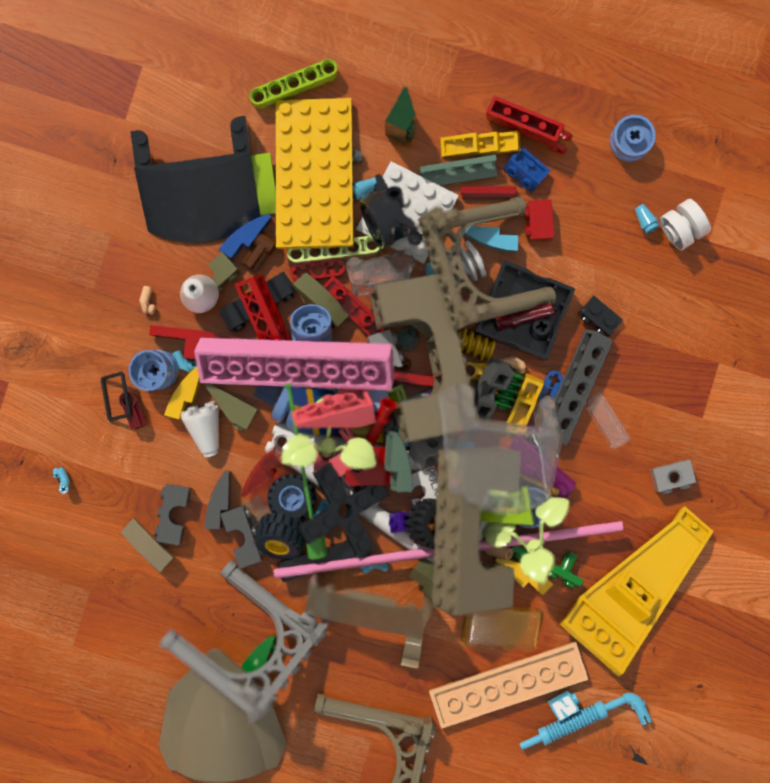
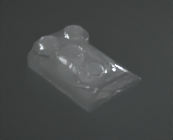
M407 248L365 260L360 257H353L346 262L345 267L354 296L358 297L368 294L376 285L410 279L412 268L416 263L411 249Z

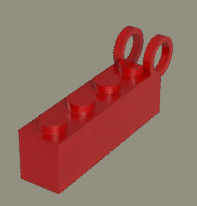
M493 96L486 111L487 120L513 131H519L520 134L548 145V148L560 154H565L567 151L564 146L558 144L560 138L569 141L573 138L570 132L564 130L565 124L497 96Z

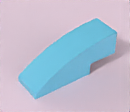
M471 226L463 235L469 240L491 250L515 254L518 251V235H499V227Z

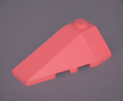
M340 388L337 394L331 397L326 395L323 397V401L317 404L310 403L291 413L296 427L357 428L376 423L373 403L366 389Z

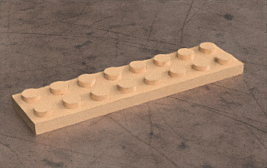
M574 641L431 689L429 693L442 729L586 681L588 677L577 644Z

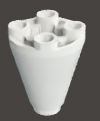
M215 401L205 403V406L202 407L192 405L187 407L186 411L181 412V420L204 457H210L219 453V407Z

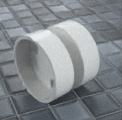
M687 199L676 207V211L670 210L660 217V224L671 243L681 251L692 245L694 238L699 240L711 232V226L705 213L692 199Z

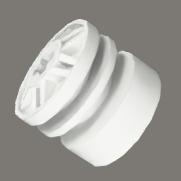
M467 240L463 243L465 250L460 245L461 262L466 275H469L476 282L478 280L477 274L483 278L486 276V271L479 252ZM452 254L447 255V258H448L449 263H450V259H449V258L452 257ZM454 278L456 286L461 284L460 281L457 282Z

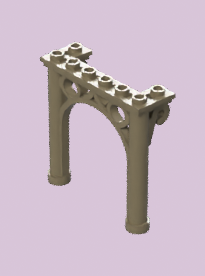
M515 197L509 201L459 211L457 208L443 211L442 207L435 206L418 219L419 229L425 241V248L428 250L431 266L435 271L437 284L443 296V303L447 308L449 321L454 331L468 324L550 303L555 304L556 293L550 286L504 298L489 297L481 293L470 282L462 266L460 245L466 230L474 225L524 215L526 204L522 197ZM461 226L457 233L450 229ZM443 235H447L452 240L453 245L451 249L444 245ZM452 254V257L449 258V259H450V263H449L448 258H447V255ZM454 278L457 282L460 281L461 284L456 286ZM461 288L470 294L469 301H463L460 294ZM476 300L485 303L478 306L474 305L476 303Z
M318 693L314 713L373 725L383 730L389 736L397 756L396 770L391 783H401L407 778H410V783H422L423 780H420L421 772H425L427 763L424 760L425 753H429L431 744L429 740L430 738L433 739L435 734V723L432 722L431 716L427 715V717L423 718L328 698L325 697L326 695ZM389 727L401 729L403 732L396 738ZM405 736H410L414 739L413 749L408 752L403 751L399 745V742ZM415 754L412 769L406 766L405 759H402L401 755L411 757Z

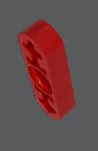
M330 259L295 264L292 266L290 274L293 280L296 281L299 279L297 275H294V272H297V268H300L301 271H307L306 267L310 266L309 272L311 277L319 280L331 278L332 276L340 277L345 273L346 268L342 260ZM335 263L342 266V269H339V273H336L335 270H329L330 274L326 275L327 269L325 264H329V268L334 267ZM316 265H320L324 269L323 273L319 276L314 275L312 272Z

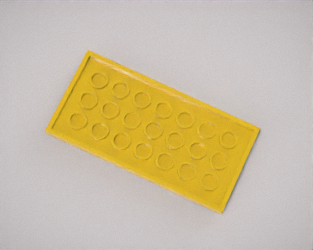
M351 98L276 101L277 249L354 247Z

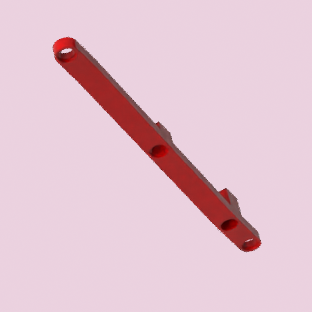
M150 325L149 332L150 336L185 340L183 358L189 360H196L194 351L200 338L241 339L207 331ZM395 371L394 381L426 387L434 386L433 376Z

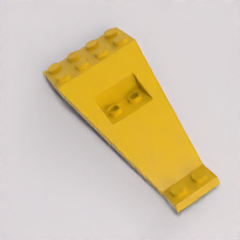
M682 507L670 524L580 595L560 625L616 675H623L714 531L688 508Z

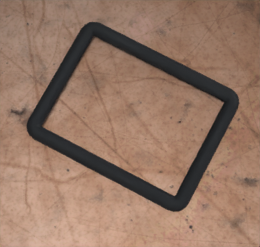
M120 371L101 377L108 421L130 417L131 408L124 372ZM121 375L127 414L111 417L105 380Z

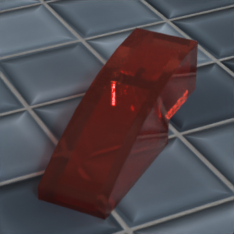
M278 442L261 457L249 474L241 494L243 498L273 478L277 472L275 466L282 462L283 449Z

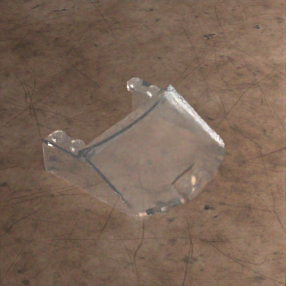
M455 383L440 393L449 489L455 495L457 493L466 498L465 501L467 503H475L481 506L483 510L501 514L522 513L539 507L551 498L564 431L559 430L555 398L553 396H545L539 404L535 405L533 410L535 427L475 419L474 392L466 384Z

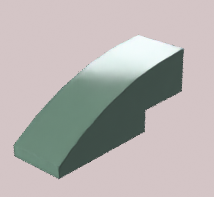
M387 431L384 470L391 472L390 489L397 492H412L411 467L405 446L397 432Z

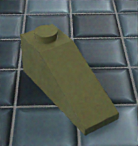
M206 383L205 387L229 421L233 422L232 426L240 431H243V429L249 430L259 410L216 386Z

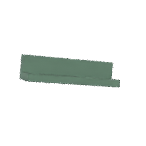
M496 155L421 166L419 172L421 177L439 186L496 178L497 170L495 163L497 159Z

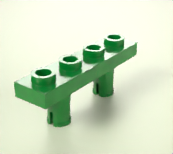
M519 545L510 547L513 550L512 557L518 561H521V558L529 553L527 549ZM568 551L561 566L553 564L548 577L555 580L557 578L564 581L563 584L571 589L580 587L583 579L571 572L578 556Z

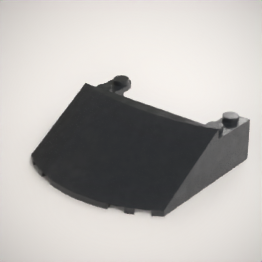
M246 116L236 117L230 124L234 154L152 165L149 139L146 133L140 130L130 131L135 163L134 171L148 232L171 241L207 243L230 237V235L245 224L261 217L251 158L253 154L249 124Z

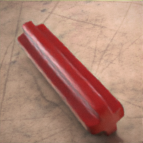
M515 186L461 187V197L515 198L517 196V188Z

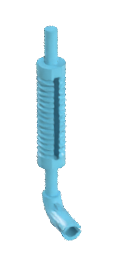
M628 692L623 693L621 697L604 705L600 700L594 703L593 706H587V709L583 708L577 714L574 713L560 722L557 720V723L555 721L553 724L550 723V726L547 725V728L543 726L537 729L538 735L519 744L522 750L542 741L546 746L552 743V740L556 741V739L559 740V737L562 738V735L565 737L566 734H572V731L576 732L579 728L582 729V726L585 728L586 725L589 726V723H596L599 719L607 718L608 711L625 703L627 705L630 704L632 709H635L641 725L647 724L645 719L650 723L652 718L645 706V700H642L635 693Z

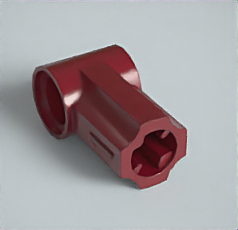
M127 391L128 396L131 395L134 399L132 405H130L131 416L127 417L131 430H135L148 423L141 408L139 396L136 393ZM122 393L119 397V403L123 407L125 414H127L124 393Z

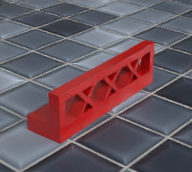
M260 273L235 284L258 339L268 340L269 337L279 341H292L263 274ZM249 283L252 289L251 295L244 292L242 285ZM252 302L259 305L258 313L252 310ZM260 320L267 323L266 331L260 328Z

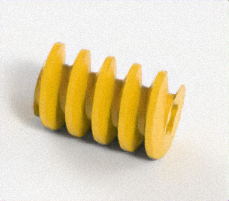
M466 328L461 332L459 331L458 335L462 339L461 352L466 348V355L473 351V358L480 354V361L487 357L488 363L495 348V340L488 344V337L481 341V334L474 338V331H471L468 335Z

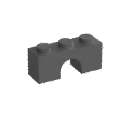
M491 357L472 391L475 400L473 405L474 412L478 414L480 420L489 421L497 407L494 401L497 389L506 390L515 375L508 362Z
M166 484V487L162 488L161 498L163 499V505L158 510L160 523L156 525L154 536L157 537L156 542L173 545L182 544L185 525L177 524L173 520L172 511L177 506H189L192 487Z
M242 505L222 512L220 515L226 532L239 530L245 536L244 545L233 550L239 569L261 562L263 560L262 556L265 554L259 551L260 549L254 544L257 530L255 526H251L250 519H252L249 508L245 509V506Z

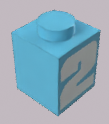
M568 690L548 700L559 722L579 711L577 706L580 703L574 693L570 694Z

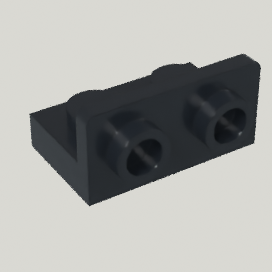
M594 295L578 313L581 316L580 319L585 324L593 325L596 328L595 331L606 337L611 336L612 332L623 320Z

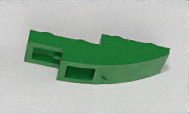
M276 634L268 636L250 653L241 666L243 670L251 673L264 666L270 660L268 658L270 651L274 652L277 643L275 640Z

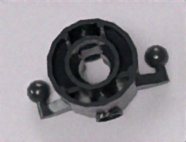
M375 175L374 193L359 201L363 219L373 240L382 250L407 237L411 245H419L423 240V235L417 230L413 219L405 215L403 211L405 202L402 189L398 186L388 188L382 175Z

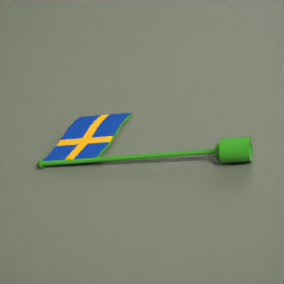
M290 382L285 384L291 413L310 403H316L326 394H336L328 389H303L293 387ZM293 420L295 436L299 435V433L309 435L327 434V428L296 427ZM331 428L330 434L342 437L338 432L341 428ZM301 467L309 518L311 519L313 512L305 467ZM325 535L310 544H306L309 559H319L328 555Z

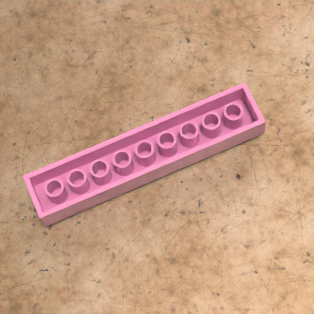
M200 338L194 351L200 383L285 386L287 382H290L293 387L392 390L395 378L392 344Z

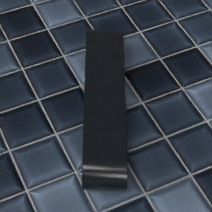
M348 540L328 546V555L323 558L309 559L308 553L297 558L279 562L277 567L285 568L356 558ZM305 575L281 578V580L286 582Z

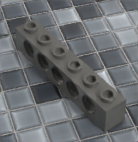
M585 329L540 430V435L567 446L572 437L573 430L580 419V414L587 403L591 389L595 385L598 373L603 367L606 355L610 351L612 339L597 331Z

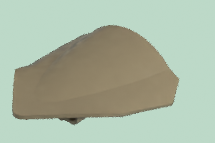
M214 648L205 654L213 663L227 672L234 674L247 673L220 649ZM190 669L170 689L158 743L167 768L198 781L231 782L250 778L265 770L277 767L287 742L273 706L269 708L260 721L255 719L251 724L248 722L250 719L247 717V713L194 670ZM251 679L250 686L261 692L264 687L255 679ZM234 681L240 687H245V681Z

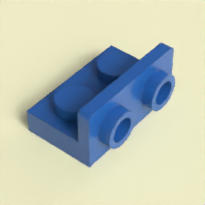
M522 146L521 151H517L503 168L509 176L514 178L530 193L536 189L551 171Z

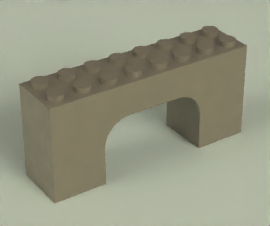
M436 275L376 285L369 292L377 330L402 325H410L419 329L426 341L434 379L433 390L428 397L396 404L397 408L394 414L398 433L403 444L478 428L479 418L473 408L475 400L473 393H470L469 389L470 377L465 371L466 358L461 352L462 339L450 324L449 314L443 303V296L437 284Z
M497 446L439 449L433 607L457 616L513 607L514 568L490 560L479 561L480 512L485 499L495 492L518 490L520 451Z

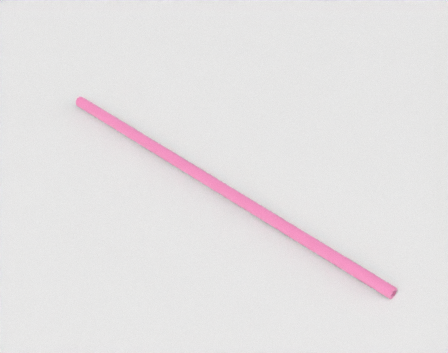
M622 521L547 531L543 532V540L546 542L623 531ZM540 532L518 535L526 544L534 539L540 540ZM512 536L510 543L504 547L522 544ZM486 540L479 541V551L497 548L488 544ZM423 548L274 569V576L277 579L430 558L435 556V549Z

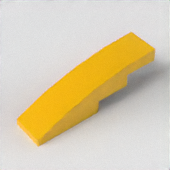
M519 131L483 134L470 133L441 138V157L477 156L521 151Z

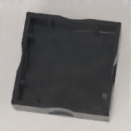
M503 260L489 297L504 298L548 286L552 287L556 293L554 305L557 306V312H555V315L544 317L550 323V334L545 340L535 339L532 333L535 320L521 323L519 327L512 326L499 331L496 318L478 322L474 333L477 335L481 334L482 337H488V339L495 340L497 343L546 361L555 342L561 319L566 314L576 288L551 278L538 276L526 268Z

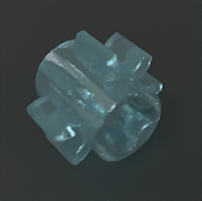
M403 327L396 335L398 339L397 345L404 351L408 349L413 351L420 343L418 340L419 334L413 328L409 327L406 329Z

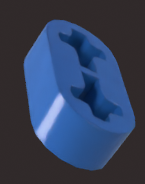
M551 371L546 375L544 385L538 396L540 404L547 406L553 403L563 381V376L560 372ZM557 375L559 382L554 383L553 387H550L552 380L549 377ZM548 389H550L549 396L551 400L544 402L542 394H546Z

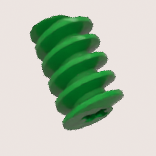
M515 372L507 389L498 388V394H495L494 397L496 408L508 412L507 408H513L509 402L516 401L512 394H519L515 387L522 386L518 380L525 379Z

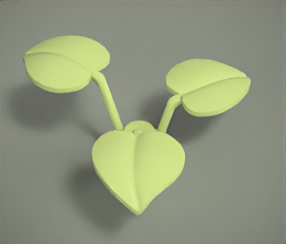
M323 397L319 399L315 404L323 401ZM327 428L326 438L321 440L320 446L316 443H311L307 435L300 434L293 436L286 443L282 453V464L297 467H306L313 464L317 457V452H320L322 457L329 458L342 449L344 450L340 458L348 467L369 469L375 467L376 461L371 444L363 438H353L349 440L347 446L342 445L336 448L335 441L330 438L331 428Z
M548 498L539 503L536 515L541 519L540 540L534 539L526 544L516 533H513L516 525L509 523L490 522L483 529L482 535L488 544L497 548L508 545L512 536L515 537L529 552L521 558L520 566L522 571L532 580L545 584L547 576L553 567L554 558L543 547L545 543L543 540L544 523L549 527L560 524L569 510V501L565 498Z

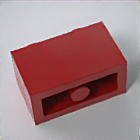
M552 200L528 201L524 218L528 220V225L525 226V236L529 237V242L552 241L554 238Z

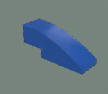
M266 214L239 228L219 248L220 252H223L224 255L233 261L244 246L251 249L255 238L261 231H265L273 220L272 217Z

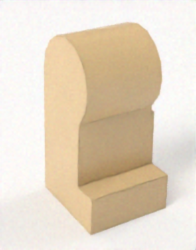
M423 635L421 639L406 636L401 658L402 666L418 668Z

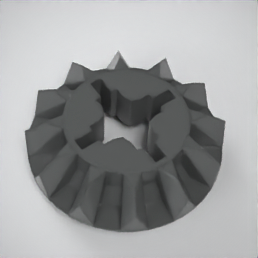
M393 412L390 416V422L384 426L385 440L387 431L395 432V414Z

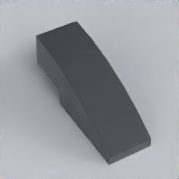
M231 471L223 473L212 492L205 517V529H222L223 520L220 514L223 510H229L231 503Z

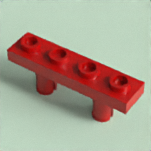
M332 276L323 285L349 314L348 317L368 336L388 329L377 330L374 314L336 277Z

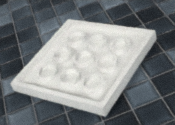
M390 161L383 175L388 188L398 186L402 189L405 202L403 211L405 215L413 219L418 231H420L418 222L420 217L435 206L442 207L443 211L452 209L459 196ZM362 217L356 230L371 236ZM407 237L395 241L390 246L423 264L429 255L428 250L425 248L424 238L419 245H411Z

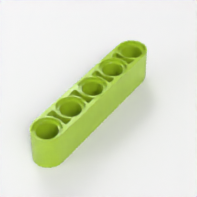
M326 59L256 87L250 92V101L254 108L264 109L276 104L278 100L289 99L331 82L338 75L337 64L331 59ZM327 67L334 69L330 74L324 72ZM314 74L317 77L315 80L310 81L307 79V76ZM292 81H297L299 83V85L296 88H291L289 86V84ZM279 88L281 92L278 95H273L272 90ZM257 95L264 97L261 102L254 101V98Z

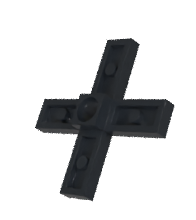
M331 463L312 472L329 506L326 510L297 526L306 544L312 543L340 526L356 558H361L374 550L375 547L358 514L388 497L389 493L386 487L364 486L348 496ZM344 503L347 506V514L341 518L338 514V508Z

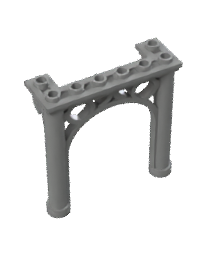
M230 560L220 575L267 612L275 624L277 643L270 660L264 666L251 673H230L218 667L173 629L167 633L159 646L164 650L168 649L247 713V717L250 719L248 722L252 724L255 719L260 721L278 697L276 694L278 689L283 690L290 681L287 679L290 674L295 675L301 665L298 663L301 659L305 661L312 653L310 650L311 646H317L327 634L328 630L326 627L330 622L322 620L318 624L314 616L305 614V612L301 615L294 612L243 570L239 569L235 561ZM282 623H284L291 630L284 632ZM288 636L294 637L297 641L296 647L292 650L284 646V638ZM282 655H294L285 667L282 663ZM271 672L278 673L279 676L270 686L267 674ZM259 678L264 682V688L261 692L250 686L251 679ZM234 681H245V687H240Z

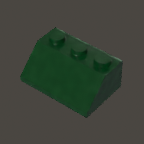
M405 86L385 120V135L403 145H406L407 141H412L416 133L415 126L417 123L408 88Z

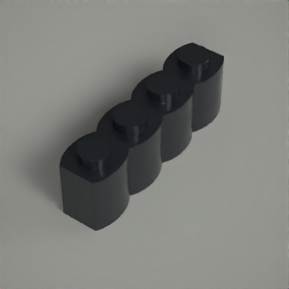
M285 272L274 276L266 282L277 308V304L284 301L287 303L295 298L294 294L297 292ZM241 298L218 311L231 332L234 330L235 332L241 331L246 327L245 324L250 321ZM252 302V310L258 313L259 305Z

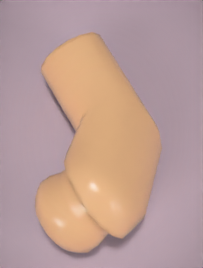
M143 286L139 301L143 313L153 315L156 307L149 302L152 288L149 286Z
M515 356L499 359L508 362L517 374H524L526 371L525 362Z

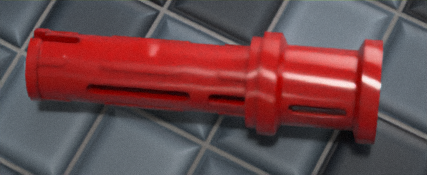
M382 398L379 403V409L374 412L376 423H372L365 438L371 446H375L384 426L390 422L392 412L397 408L396 403L392 399Z

